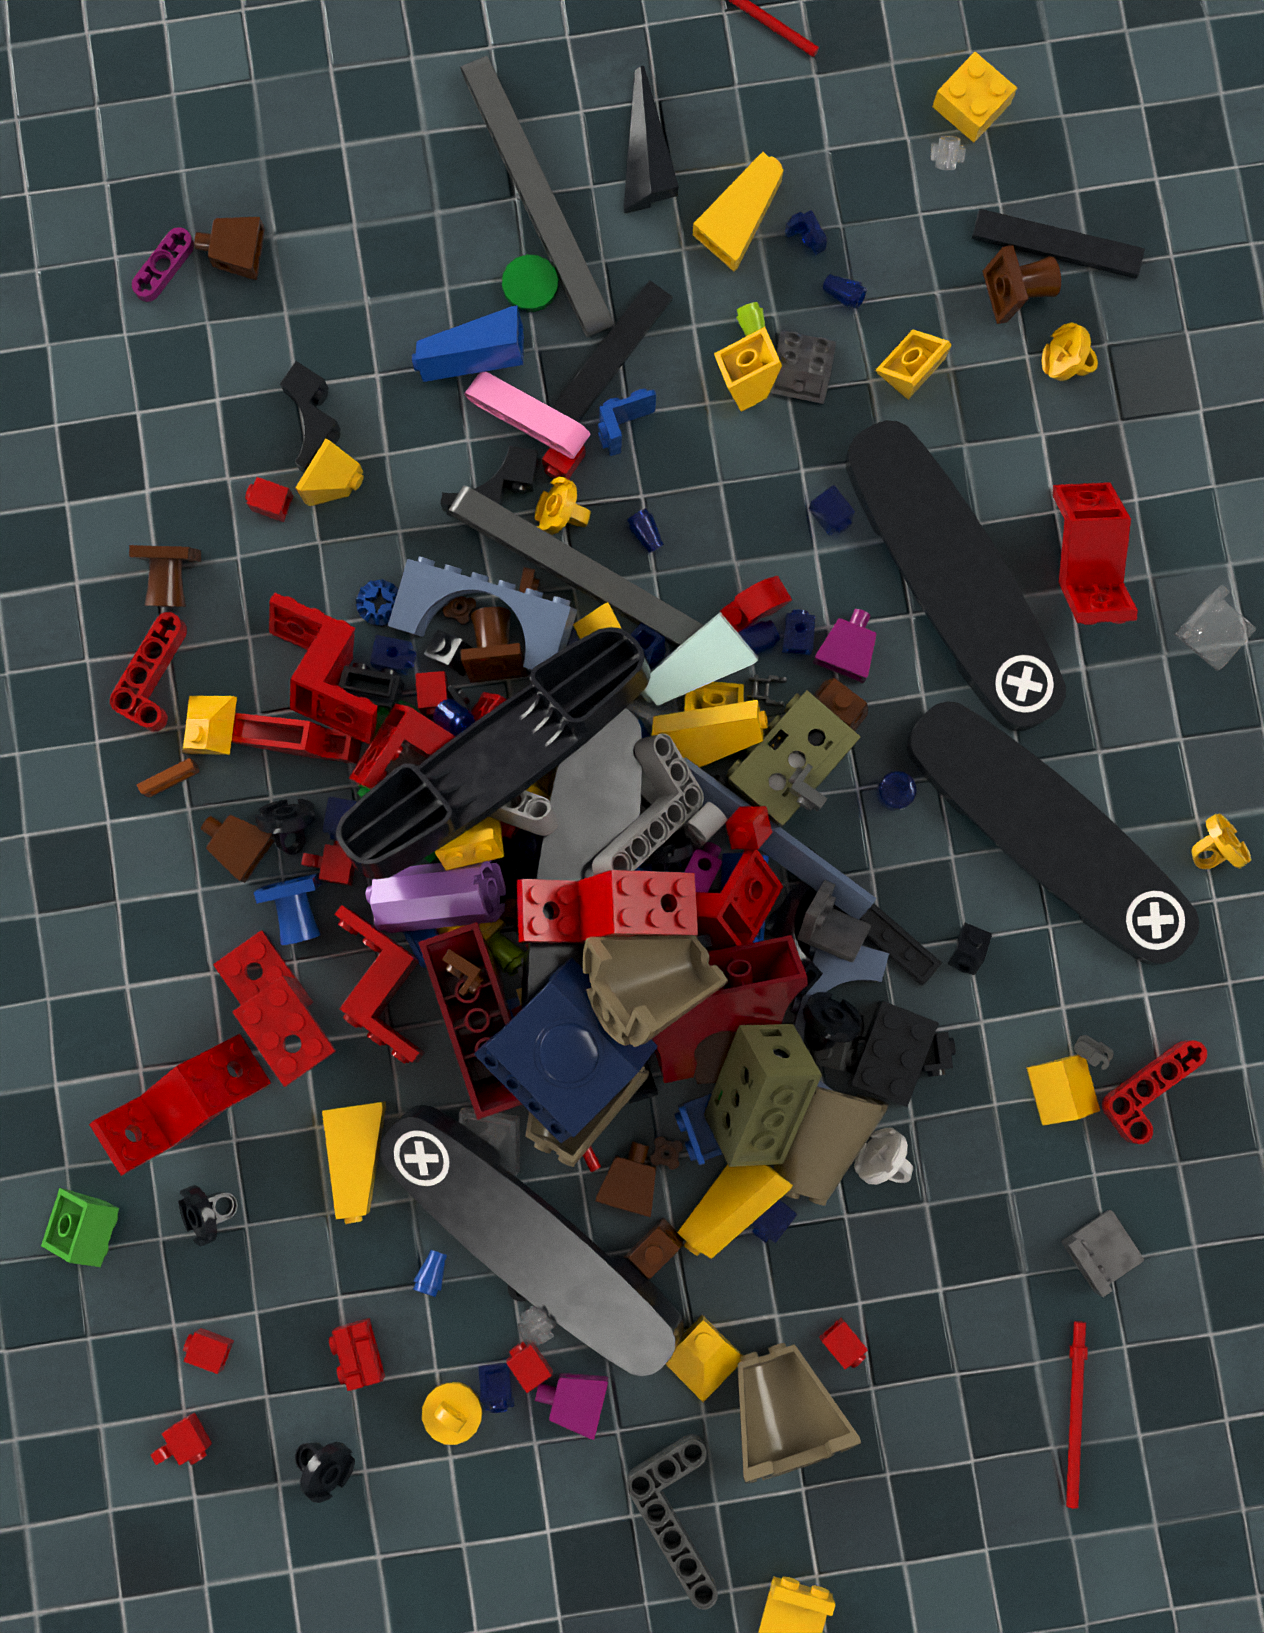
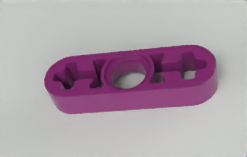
M177 227L170 230L133 278L132 289L140 300L145 302L155 300L192 253L194 241L186 229ZM184 238L186 244L184 246L180 244L176 246L174 241ZM167 249H169L172 253L174 251L177 257L174 258L173 255L169 251H167ZM162 258H167L171 261L170 267L165 271L156 269L157 261ZM152 271L157 278H159V280H157L155 277L152 278L150 272ZM144 283L146 285L150 284L152 288L148 291L147 289L142 290L140 286Z

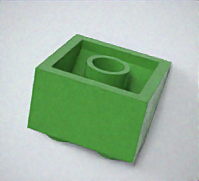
M59 1188L41 1246L69 1263L101 1267L103 1259L108 1252V1243L113 1228L117 1224L119 1208L104 1200Z

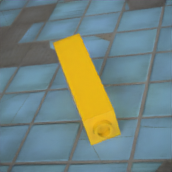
M764 152L693 223V236L732 271L739 267L782 182L784 171L782 165L776 158L768 157Z
M758 700L653 716L652 736L661 733L669 735L683 759L686 757L700 768L762 742L763 730L768 728L766 711H760Z
M385 1101L322 1111L336 1220L344 1219L345 1224L363 1221L362 1216L370 1213L386 1111Z
M727 1164L677 1233L686 1240L684 1247L694 1255L698 1256L700 1253H703L712 1259L790 1191L793 1185L769 1165L729 1167Z

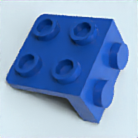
M639 389L630 395L631 397L621 400L619 398H612L605 401L603 406L599 407L598 437L602 448H608L610 456L621 453L622 434L618 426L619 424L655 412V390Z
M711 1094L677 1105L679 1112L674 1114L680 1131H686L689 1141L684 1142L691 1161L697 1160L699 1165L705 1164L704 1160L723 1154L704 1117Z

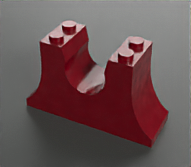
M478 922L418 942L477 1120L522 1105L474 1055L479 1047L498 1033L512 1019L503 990L504 983L496 959L486 944ZM449 949L483 970L480 974L483 981L474 995L469 992L464 997L458 993L468 976L464 974L460 979L445 969L448 963L442 959Z
M792 935L708 952V964L710 966L717 965L723 971L728 981L722 988L652 1038V1041L658 1046L655 1049V1054L664 1083L694 1077L697 1065L694 1055L695 1049L709 1035L723 1031L737 1032L739 1025L782 1024L784 1014L791 1001L802 989L808 986L807 975Z

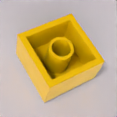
M974 52L937 91L932 107L974 143L1011 104L1017 87L978 53Z

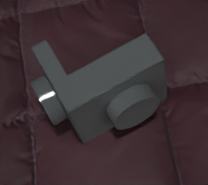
M807 764L804 770L798 766L789 779V782L793 784L789 792L798 798L796 802L810 812L815 809L818 812L828 798L803 782L813 766Z

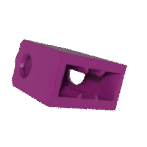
M854 609L850 622L838 618L817 652L813 664L864 683L869 674L877 634L866 629L871 615L864 610Z
M706 842L702 850H695L684 872L695 873L696 892L708 893L722 864L721 859L718 858L722 850L712 842Z
M560 1373L557 1387L542 1383L538 1385L535 1401L552 1405L549 1417L551 1422L594 1440L609 1377Z

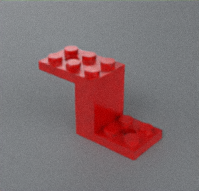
M1111 482L1053 485L1052 496L1064 518L1059 585L1076 622L1094 625L1097 622L1122 624L1126 621H1137L1138 609L1124 584L1131 518Z
M274 593L269 601V633L307 650L290 679V710L370 745L375 737L378 706L369 699L352 695L338 686L344 665L349 666L353 660L355 627L350 626L344 620H336L327 616L319 609L302 605L292 597Z
M483 692L456 736L507 699L498 694ZM395 703L349 776V779L371 790L386 777L387 772L385 769L391 760L395 761L399 757L403 749L402 743L428 758L456 736L413 708Z
M745 849L721 893L696 892L698 935L695 936L710 934L712 947L707 948L708 952L753 943L783 888L782 883L757 849Z
M610 870L579 881L517 880L519 943L585 944L586 938L698 935L695 873ZM663 896L669 898L671 902L669 912L664 911L661 907V898ZM545 903L550 904L554 909V916L551 920L547 919L543 914Z
M341 905L334 914L341 919L338 925L355 936L360 933L364 936L362 942L375 952L380 953L339 1008L345 1013L342 1018L355 1028H362V1026L369 1031L366 1036L378 1045H389L393 1048L391 1054L402 1063L419 1062L425 1052L378 1018L419 963L418 959L387 935L378 931L376 927L350 908Z
M263 930L213 964L241 1005L232 1011L284 1087L293 1083L336 1052L332 1043L306 1008L313 1003L312 999ZM253 963L260 964L263 969L261 977L257 980L250 979L247 974L248 967ZM291 1035H296L301 1040V1048L296 1053L289 1052L285 1047L286 1039Z
M238 1034L177 1065L141 1096L95 1119L89 1126L119 1174L123 1176L186 1141L223 1111L263 1090L271 1082L242 1036ZM227 1066L235 1070L237 1077L230 1075ZM125 1130L133 1132L136 1142L130 1141L127 1138Z

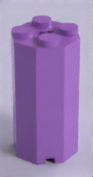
M490 860L446 871L441 863L410 866L389 878L372 879V886L366 888L365 895L367 902L372 908L375 927L378 931L385 930L388 933L462 926L478 922V924L496 922L505 911V903L500 904V896L506 895V886L500 866L497 863H490L492 861Z

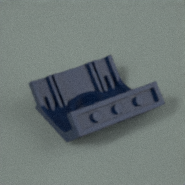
M572 957L549 977L550 981L522 1010L474 1053L484 1066L560 1143H563L571 1136L574 1138L641 1070L658 1047L652 1040L633 1047L631 1044L624 1046L615 1041L605 1031L594 1013L586 989L591 988L589 975L583 973L582 967Z

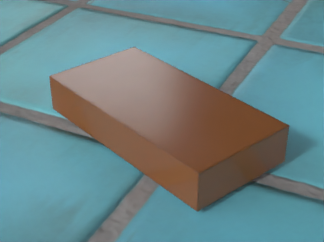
M188 758L136 785L142 795L150 798L196 775L200 769L194 760Z

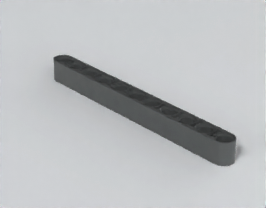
M484 56L461 66V73L546 254L556 270L558 279L586 337L613 327L614 323L607 305L488 57Z
M462 486L448 510L456 519L602 605L608 602L614 612L675 648H678L704 626L470 487Z

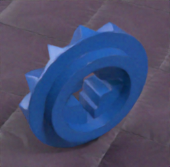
M383 579L369 581L368 584L361 587L356 598L357 611L360 616L372 625L388 624L398 593L397 587ZM381 591L383 600L388 603L382 604L377 613L375 604L368 600L377 599Z

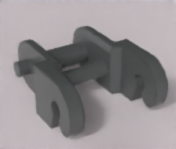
M754 675V677L749 678V681L753 682L752 693L747 695V699L765 701V705L784 706L783 701L776 702L775 700H770L768 693L770 682L786 683V677L778 678V676L769 675L768 679L759 678V675ZM759 683L765 684L764 696L758 695Z
M1087 1035L1080 1036L1074 1046L1075 1052L1088 1060V1063L1094 1067L1100 1061H1103L1104 1063L1101 1066L1103 1070L1108 1068L1114 1056V1052L1110 1047L1102 1042H1097Z

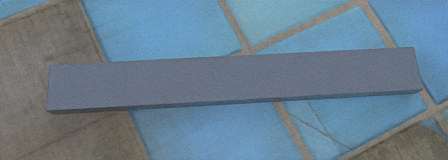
M686 757L684 758L703 791L704 801L702 807L707 802H711L724 813L728 820L740 806H751ZM770 820L772 834L759 849L817 892L824 880L835 884L832 896L836 897L835 905L851 917L859 920L873 905L876 898Z

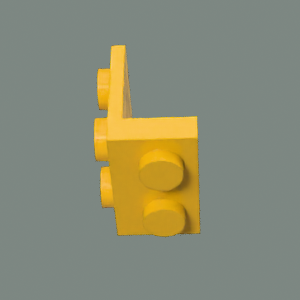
M487 817L436 850L435 854L444 869L447 871L504 857L501 821Z
M773 1576L758 1633H822L827 1615H833L835 1608L834 1598L830 1591L816 1585L808 1587L801 1585L799 1581L790 1577H782L781 1579Z

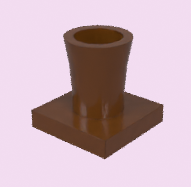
M1014 245L1002 247L982 271L997 324L1008 322L1028 301V298L1056 297L1061 289V272L1055 258L1050 256L1037 262L1019 266Z
M129 545V557L149 560L148 589L144 606L186 607L182 581V561L201 562V550L181 546Z
M495 606L484 607L474 611L471 614V619L475 630L477 648L461 649V661L470 683L528 677L527 668L523 667L525 658L520 643L510 644L511 612L506 608Z

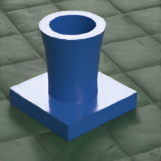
M320 873L264 885L254 891L256 904L271 900L275 901L280 928V945L298 943L321 935L306 893L314 891L322 885L321 880H319Z

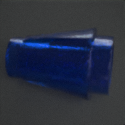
M831 274L827 276L823 284L824 291L849 309L852 307L858 309L867 293V288L862 286V282Z
M647 508L627 519L630 525L628 529L649 553L664 545L653 513L649 514Z

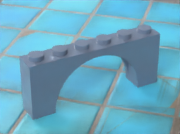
M419 556L417 561L407 559L388 623L389 627L423 637L434 615L448 602L467 594L486 593L499 597L511 607L518 617L525 636L526 652L523 667L532 670L541 662L567 647L577 614V609L569 606L571 601L556 596L553 597L552 601L542 598V592L526 588L525 593L515 590V584L499 580L498 585L488 582L489 577L472 572L471 577L461 575L462 569L445 564L444 569L434 567L435 561Z
M809 945L808 954L811 956L812 962L823 974L805 996L796 995L791 1008V1012L795 1013L793 1025L803 1042L806 1023L803 1016V1008L810 996L817 992H827L833 987L849 981L882 982L889 953L861 946L854 962H849ZM821 1080L819 1081L818 1087L830 1089Z

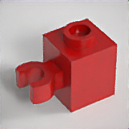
M334 841L333 845L325 844L323 856L303 853L301 865L320 868L319 880L352 886L355 866L347 857L338 841Z
M193 1412L161 1433L166 1444L156 1449L150 1456L155 1465H158L172 1455L179 1466L189 1461L190 1465H193L207 1456L205 1450L212 1445V1442L197 1415Z

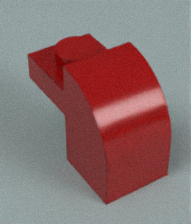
M774 576L745 589L736 595L735 600L721 609L720 612L740 634L759 619L773 615L791 602L792 598L780 578Z

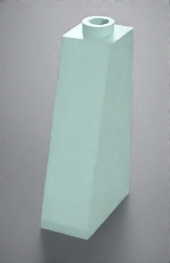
M719 612L650 670L651 678L649 683L640 694L647 702L654 701L658 706L753 665L758 661V656L723 614Z

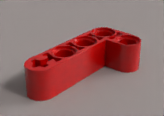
M164 612L156 618L110 696V705L113 710L152 732L162 730L167 724L168 716L165 710L148 699L187 634L186 624L176 614ZM168 625L176 626L174 631L167 630L166 627ZM160 636H162L165 640L167 639L168 643L165 644L161 639H159ZM161 646V655L156 659H151L150 653L152 649ZM146 671V680L141 684H136L137 674ZM131 696L132 703L129 708L122 709L121 701L123 698ZM156 710V720L152 723H146L147 713Z
M1196 1040L1180 1041L1106 1094L1102 1100V1109L1125 1141L1134 1144H1145L1150 1141L1153 1136V1126L1141 1109L1203 1065L1207 1059L1206 1047ZM1187 1048L1194 1050L1191 1054L1193 1059H1183L1180 1062L1177 1060L1188 1055ZM1164 1063H1168L1172 1069L1171 1076L1167 1079L1162 1077L1160 1071ZM1141 1080H1144L1148 1085V1091L1144 1096H1140L1137 1092V1084ZM1118 1097L1124 1102V1109L1119 1114L1113 1110V1102ZM1138 1122L1142 1127V1133L1139 1137L1134 1138L1131 1135L1130 1129L1134 1123Z

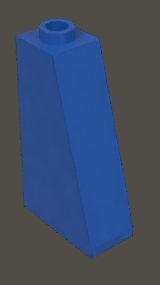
M518 306L508 307L416 341V353L412 354L414 370L419 371L423 382L523 365L524 326Z

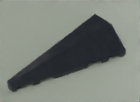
M644 66L636 69L634 76L624 213L650 208L652 202L677 197L679 190Z

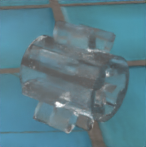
M945 135L939 137V143H932L930 157L931 160L936 161L935 167L943 170H955L957 162L964 163L966 149L965 145H960V138Z
M534 1306L520 1314L523 1321L518 1324V1330L525 1342L532 1343L534 1341L535 1345L538 1346L554 1337L551 1330L555 1328L556 1323L547 1316L546 1312L543 1313Z

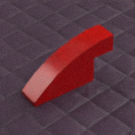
M235 713L231 741L232 743L270 751L358 764L362 741L338 730L328 729L311 721Z

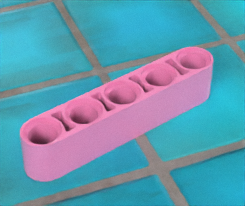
M486 371L479 372L464 393L466 398L479 408L571 459L575 458L591 435L577 421Z

